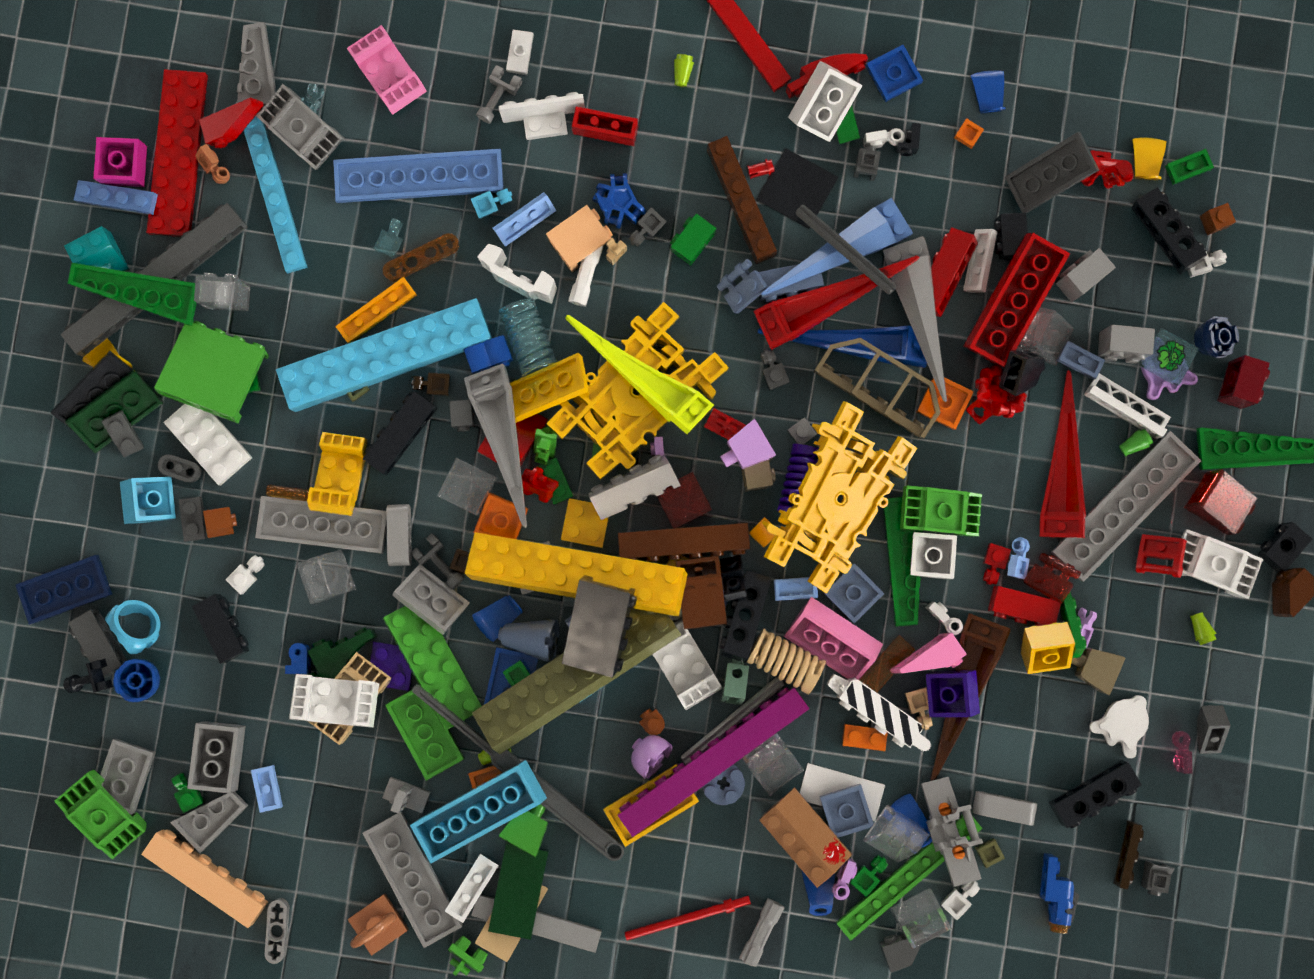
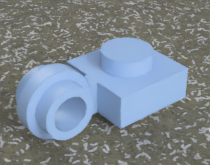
M1019 537L1012 542V549L1016 555H1011L1007 576L1026 580L1030 559L1025 558L1026 552L1030 548L1027 539Z

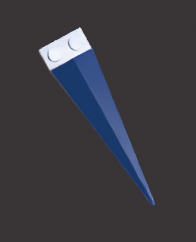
M912 326L854 330H808L793 340V342L828 349L831 344L862 338L904 365L923 368L927 365ZM758 329L757 333L763 334L762 329ZM860 343L832 350L871 360L876 354ZM881 356L877 359V361L892 364Z

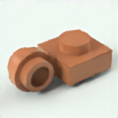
M207 144L201 146L195 155L199 164L207 174L212 173L216 183H227L230 179L229 171L225 167L217 166L219 163L218 157Z

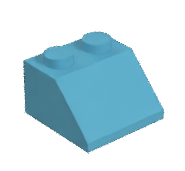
M171 477L131 478L120 482L124 524L176 519Z

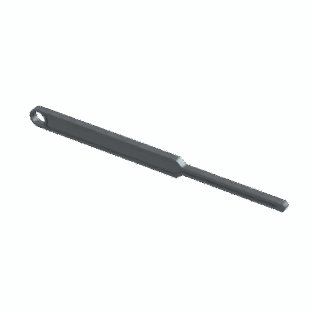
M417 684L412 688V692L487 752L491 756L492 765L502 773L522 762L509 750L501 754L494 751L483 736L423 687ZM532 770L547 797L541 803L546 809L609 860L617 861L623 857L624 846L617 838ZM618 845L621 848V853L618 856H612L608 853V847Z

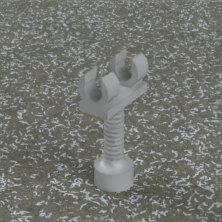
M498 65L495 66L492 74L489 76L490 83L497 86L486 107H480L476 113L480 120L488 124L494 118L492 111L503 92L506 91L515 96L522 84V78L516 75L513 76L510 84L502 81L501 78L504 71Z

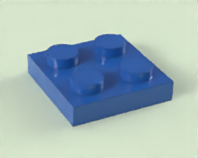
M904 45L866 64V68L885 102L923 82Z

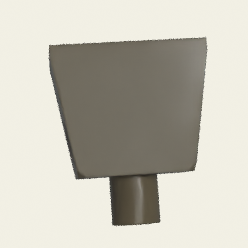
M1087 648L1081 657L1072 658L1071 664L1078 666L1075 672L1076 677L1100 693L1110 695L1126 658Z

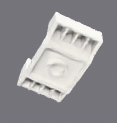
M488 244L478 255L477 258L480 260L482 267L491 272L497 282L530 300L540 299L551 304L553 303L557 287L554 279L546 272L541 271L533 285L529 278L523 275L517 277L513 274L512 269L504 265L507 257L502 248Z
M1188 529L1184 530L1182 538L1187 540L1182 564V576H1190L1225 590V593L1235 597L1249 599L1263 559L1209 536Z
M679 619L674 624L681 633V636L652 655L670 682L684 709L688 710L721 690L722 686L688 629H684L682 619Z
M296 674L289 719L373 728L379 683Z

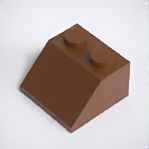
M1288 568L1286 571L1276 574L1275 577L1277 579L1272 583L1273 614L1276 617H1294L1314 597V576L1305 568Z

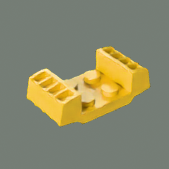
M322 432L319 443L322 454L315 486L310 487L307 504L309 510L352 516L365 463L363 458L368 442L366 438Z

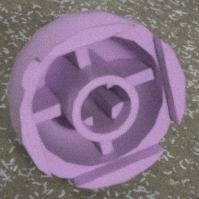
M656 735L647 736L643 740L641 738L637 739L632 746L634 749L631 755L633 768L644 779L646 777L650 778L663 765L661 762L664 756L666 758L669 757L673 746L665 739Z

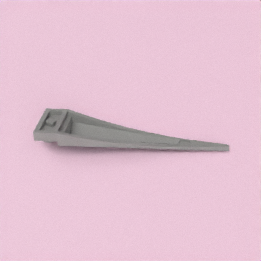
M922 236L884 249L883 253L887 266L913 256L920 257L919 260L892 276L891 279L897 285L896 291L943 401L947 402L937 327L931 260L925 238Z
M502 363L465 377L464 380L468 397L495 456L521 524L527 528L512 386L509 382L506 366Z

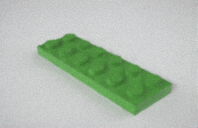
M406 606L383 617L386 626L418 684L462 720L472 716V712L480 708L481 704L443 635ZM433 709L444 731L453 727L450 722Z

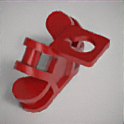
M1091 150L1090 152L1099 171L1080 182L1085 186H1091L1095 179L1102 175L1106 189L1113 188V185L1124 186L1125 182H1130L1134 177L1132 165L1127 160L1111 159L1110 152Z
M998 365L982 369L980 378L975 381V388L979 390L977 392V400L966 408V412L978 424H982L992 415L1012 418L1015 413H1020L1024 410L1023 402L1026 401V393L1014 396L999 388L1002 369ZM982 407L984 409V416H978L974 408Z

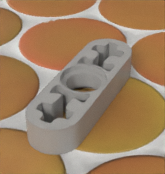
M277 898L272 901L267 909L265 958L271 964H277L282 961L287 953L290 907L287 900L283 898ZM280 904V908L284 910L279 913V919H283V921H272V919L277 918V910H274V907ZM274 925L281 926L283 930L281 936L277 937L272 934V927ZM282 941V943L279 942L277 944V952H281V954L275 958L271 951L275 949V942Z

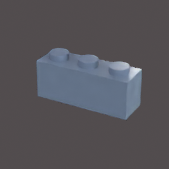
M797 265L759 273L769 287ZM822 273L765 296L760 295V301L765 300L766 303L778 300L780 297H790L824 286Z

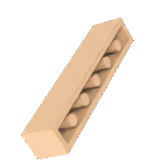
M163 829L156 832L141 855L245 927L249 928L255 923L268 903L262 893L256 890L252 891L246 887V882L230 876L226 868L214 865L210 857L204 854L200 855L194 851V847L191 844L178 840L176 834L172 831Z

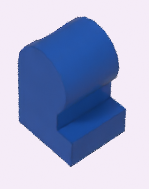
M295 643L289 648L291 665H285V674H311V657L308 653L310 647L307 644Z

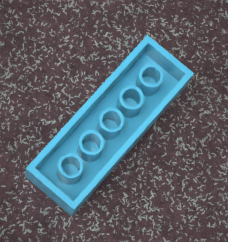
M524 760L419 818L410 827L431 864L540 805L547 797L528 762Z

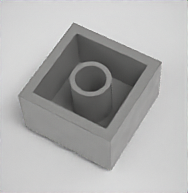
M1100 248L1094 252L1090 249L1059 275L1061 279L1055 284L1073 302L1116 267Z
M1110 325L1099 332L1098 357H1104L1105 361L1125 359L1126 363L1132 364L1145 360L1146 357L1153 355L1155 329Z

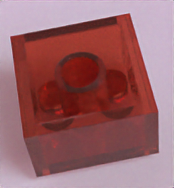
M693 472L678 479L681 486L674 489L671 485L664 490L663 494L656 496L673 529L679 528L712 511Z

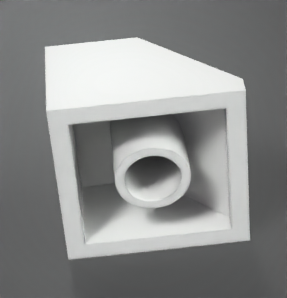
M913 532L910 575L954 579L957 536Z

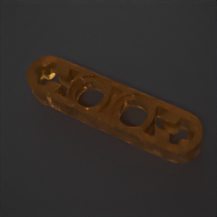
M444 234L387 262L383 267V274L389 281L396 282L402 277L405 278L454 254L459 249V241L453 234ZM447 239H450V241H455L454 243H452V248H449L448 246L443 247V253L440 252V249L436 245L438 243L441 247L446 245ZM428 248L436 249V255L433 258H427L425 251ZM409 257L417 258V265L413 268L406 265ZM400 262H402L403 267L406 269L405 272L402 269L397 270L395 276L388 274L391 267L395 269L400 268Z

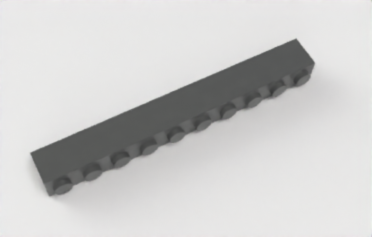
M228 203L222 204L214 210L210 217L200 220L196 228L185 232L177 243L166 247L163 254L152 258L148 262V266L135 273L181 281L247 229L248 226L233 207ZM103 297L99 300L96 307L85 311L81 316L82 318L66 326L65 331L60 335L75 354L84 357L143 310Z

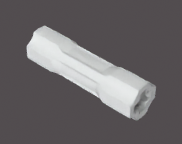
M603 246L581 260L576 282L572 286L568 300L570 303L586 307L595 267L599 263Z

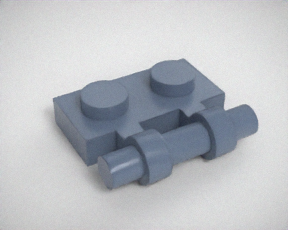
M749 259L742 263L739 262L734 267L735 270L729 275L723 276L721 282L717 285L720 291L726 288L729 289L724 298L736 314H739L768 288L758 271L753 270L751 273L748 271L752 266V262ZM741 276L743 280L736 285L734 281Z

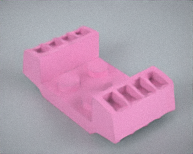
M382 25L347 48L392 115L427 92Z

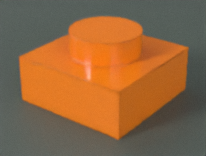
M966 118L954 138L972 149L984 129Z

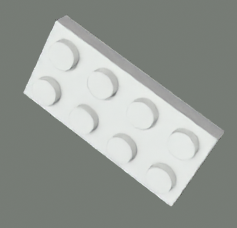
M184 404L163 422L220 486L252 459V456L216 415Z

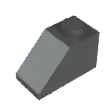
M1223 705L1201 706L1197 718L1199 754L1222 752L1231 726Z

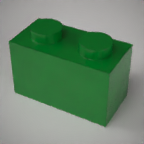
M697 213L693 218L689 217L683 225L685 229L680 235L677 233L670 242L672 244L671 252L690 266L716 234L717 229Z

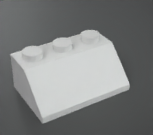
M820 61L788 118L797 126L830 142L863 85Z

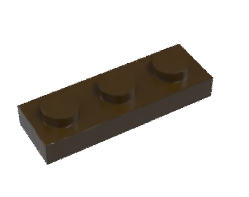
M1129 820L1127 821L1113 882L1119 888L1127 890L1129 884L1131 885L1134 879L1133 866L1138 861V844L1142 841L1144 835L1143 826Z

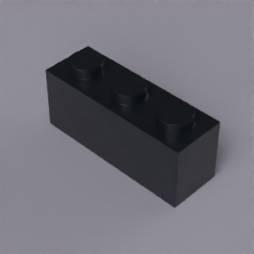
M214 594L193 605L192 608L221 664L227 663L248 652L247 646L249 644L243 634L241 635L237 628L239 627L238 620L234 615H231L228 609L230 605L226 597H222L221 594Z

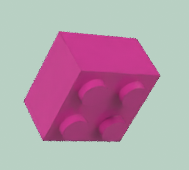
M96 137L94 179L100 184L112 186L145 187L147 146L139 139Z

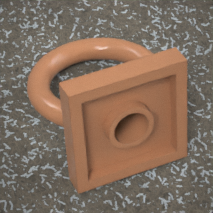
M385 893L348 918V921L357 933L351 940L350 946L357 948L364 944L371 956L409 930Z

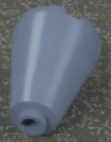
M557 620L508 623L499 629L498 640H501L502 645L545 662H550L555 658L558 644H555L556 637H559V622Z

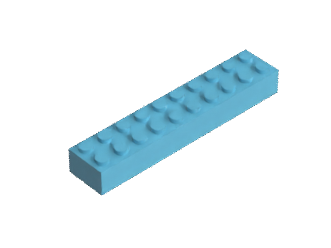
M475 298L276 369L289 409L298 412L343 396L348 392H354L365 386H371L461 354L465 348L492 339L481 305L478 299Z

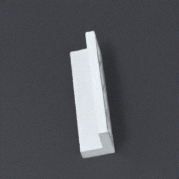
M1100 373L1095 380H1092L1084 393L1086 397L1140 430L1145 429L1155 439L1163 437L1167 431L1165 426L1170 420V416ZM1099 380L1106 384L1107 393L1096 386ZM1119 392L1123 394L1126 403L1124 404L1113 397V394ZM1137 403L1141 405L1144 415L1131 408V405ZM1156 414L1163 420L1159 425L1152 421L1149 416Z

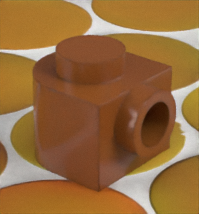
M648 708L640 715L642 719L639 723L648 734L658 735L663 731L665 721L656 708L654 710Z

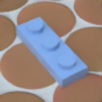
M543 192L494 226L493 230L506 247L556 212V209L548 196Z

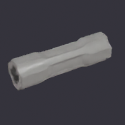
M767 898L760 912L759 921L750 939L746 942L739 959L750 966H757L763 954L764 945L785 908L783 905Z

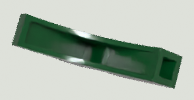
M366 627L354 633L355 637L349 640L345 637L335 642L336 646H334L332 640L325 642L324 639L312 644L313 648L308 650V653L319 674L317 675L316 672H313L309 675L335 679L354 654L370 640L377 637L374 629L367 630Z

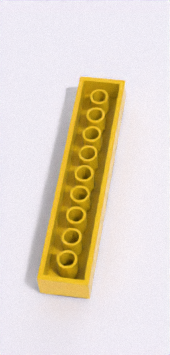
M476 532L474 533L465 574L471 580L572 598L576 597L579 579L586 575L593 577V581L625 590L634 588V596H637L634 609L678 617L688 575L685 569L680 567Z

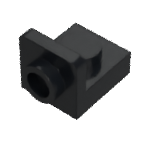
M912 123L910 130H906V143H898L895 150L896 153H900L901 156H912L917 153L920 141V123Z

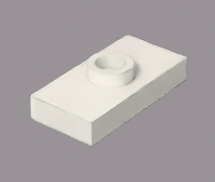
M512 31L506 66L507 72L527 75L534 38L533 32Z

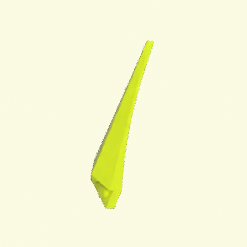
M566 315V320L668 422L672 421L686 434L713 408L714 404L699 391L648 366L605 340L572 316Z

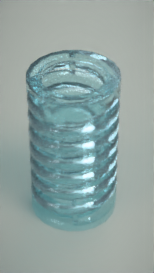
M533 298L513 302L499 310L502 323L505 324L504 329L508 332L507 337L510 339V345L513 347V353L516 355V361L519 362L518 367L523 377L557 362L553 349L548 348L551 343L546 340L548 335L543 333L545 327L541 325L542 319L537 318L540 313Z

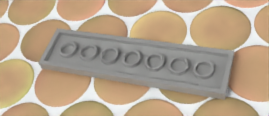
M1168 431L1086 515L1085 538H1064L1051 553L1081 582H1084L1201 460L1171 431Z

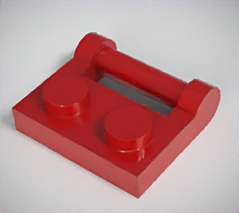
M1142 534L1136 562V572L1170 574L1172 577L1181 578L1187 540ZM1147 558L1173 560V566L1149 564L1146 561Z

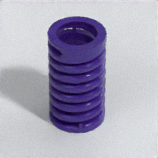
M792 444L791 457L789 458L790 465L787 466L789 473L785 474L787 481L783 482L785 489L781 490V494L784 497L779 499L777 512L780 509L787 512L789 507L794 506V504L789 502V495L792 493L799 494L798 488L808 471L807 463L816 464L818 462V459L815 458L817 455L813 454V452L819 448Z

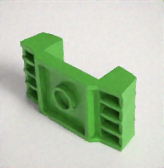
M903 486L900 529L950 533L959 536H979L982 494L930 487Z
M91 770L54 800V802L65 813L66 818L96 848L101 849L113 859L146 831L147 823L137 812L131 816L101 786L105 779L95 770Z

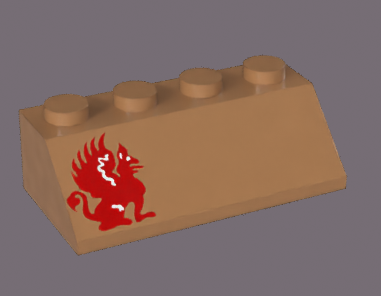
M795 787L759 819L817 888L829 879L852 855Z

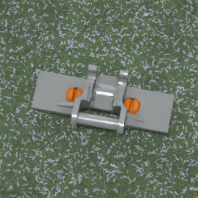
M949 777L922 783L921 788L930 813V820L926 821L935 851H940L944 857L953 887L982 879L971 846L982 844L983 840L979 838L970 811L972 809L971 804L958 807ZM960 812L963 814L971 842H968L965 836L960 837L955 820L960 819Z

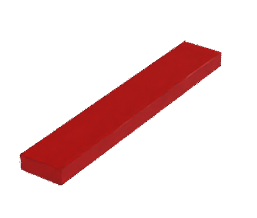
M706 0L773 92L791 81L790 75L734 0Z

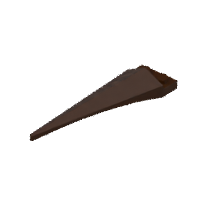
M969 613L960 639V645L967 655L962 658L963 662L956 666L955 670H976L978 696L980 697L1004 651L1003 649L1011 629ZM945 717L930 781L937 779L969 717Z

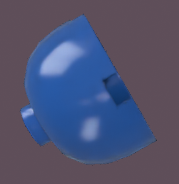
M132 659L125 661L116 670L113 683L115 691L125 698L124 700L140 702L147 700L156 693L161 678L159 670L153 663L144 659Z

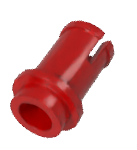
M764 159V162L747 166L749 178L752 179L765 174L771 175L774 172L772 160Z

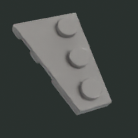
M236 792L227 793L170 823L201 853L249 805Z

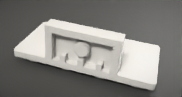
M571 92L562 97L550 95L542 100L530 98L521 103L505 102L499 106V112L503 123L524 120L526 139L532 140L567 135L565 114L575 113L576 106L585 108L583 94Z

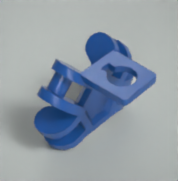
M623 173V176L610 174L611 186L601 183L597 184L596 189L598 191L593 196L592 201L599 204L605 216L604 224H614L616 228L620 229L625 215L630 222L636 225L637 219L641 215H645L647 211L637 202L628 184L627 173ZM631 205H633L635 208V210L632 213L628 211ZM612 211L620 212L619 217L613 216Z

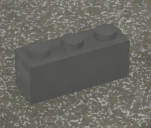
M99 609L89 610L68 622L71 627V635L78 640L81 645V653L84 657L88 658L90 663L106 658L107 667L102 668L104 678L114 674L127 661Z

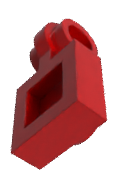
M989 543L983 564L991 566L990 569L985 570L983 581H986V584H997L1000 573L996 572V568L1005 570L1011 549Z

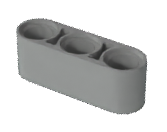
M387 505L388 566H411L410 505Z
M976 791L972 813L1026 825H1034L1037 803Z

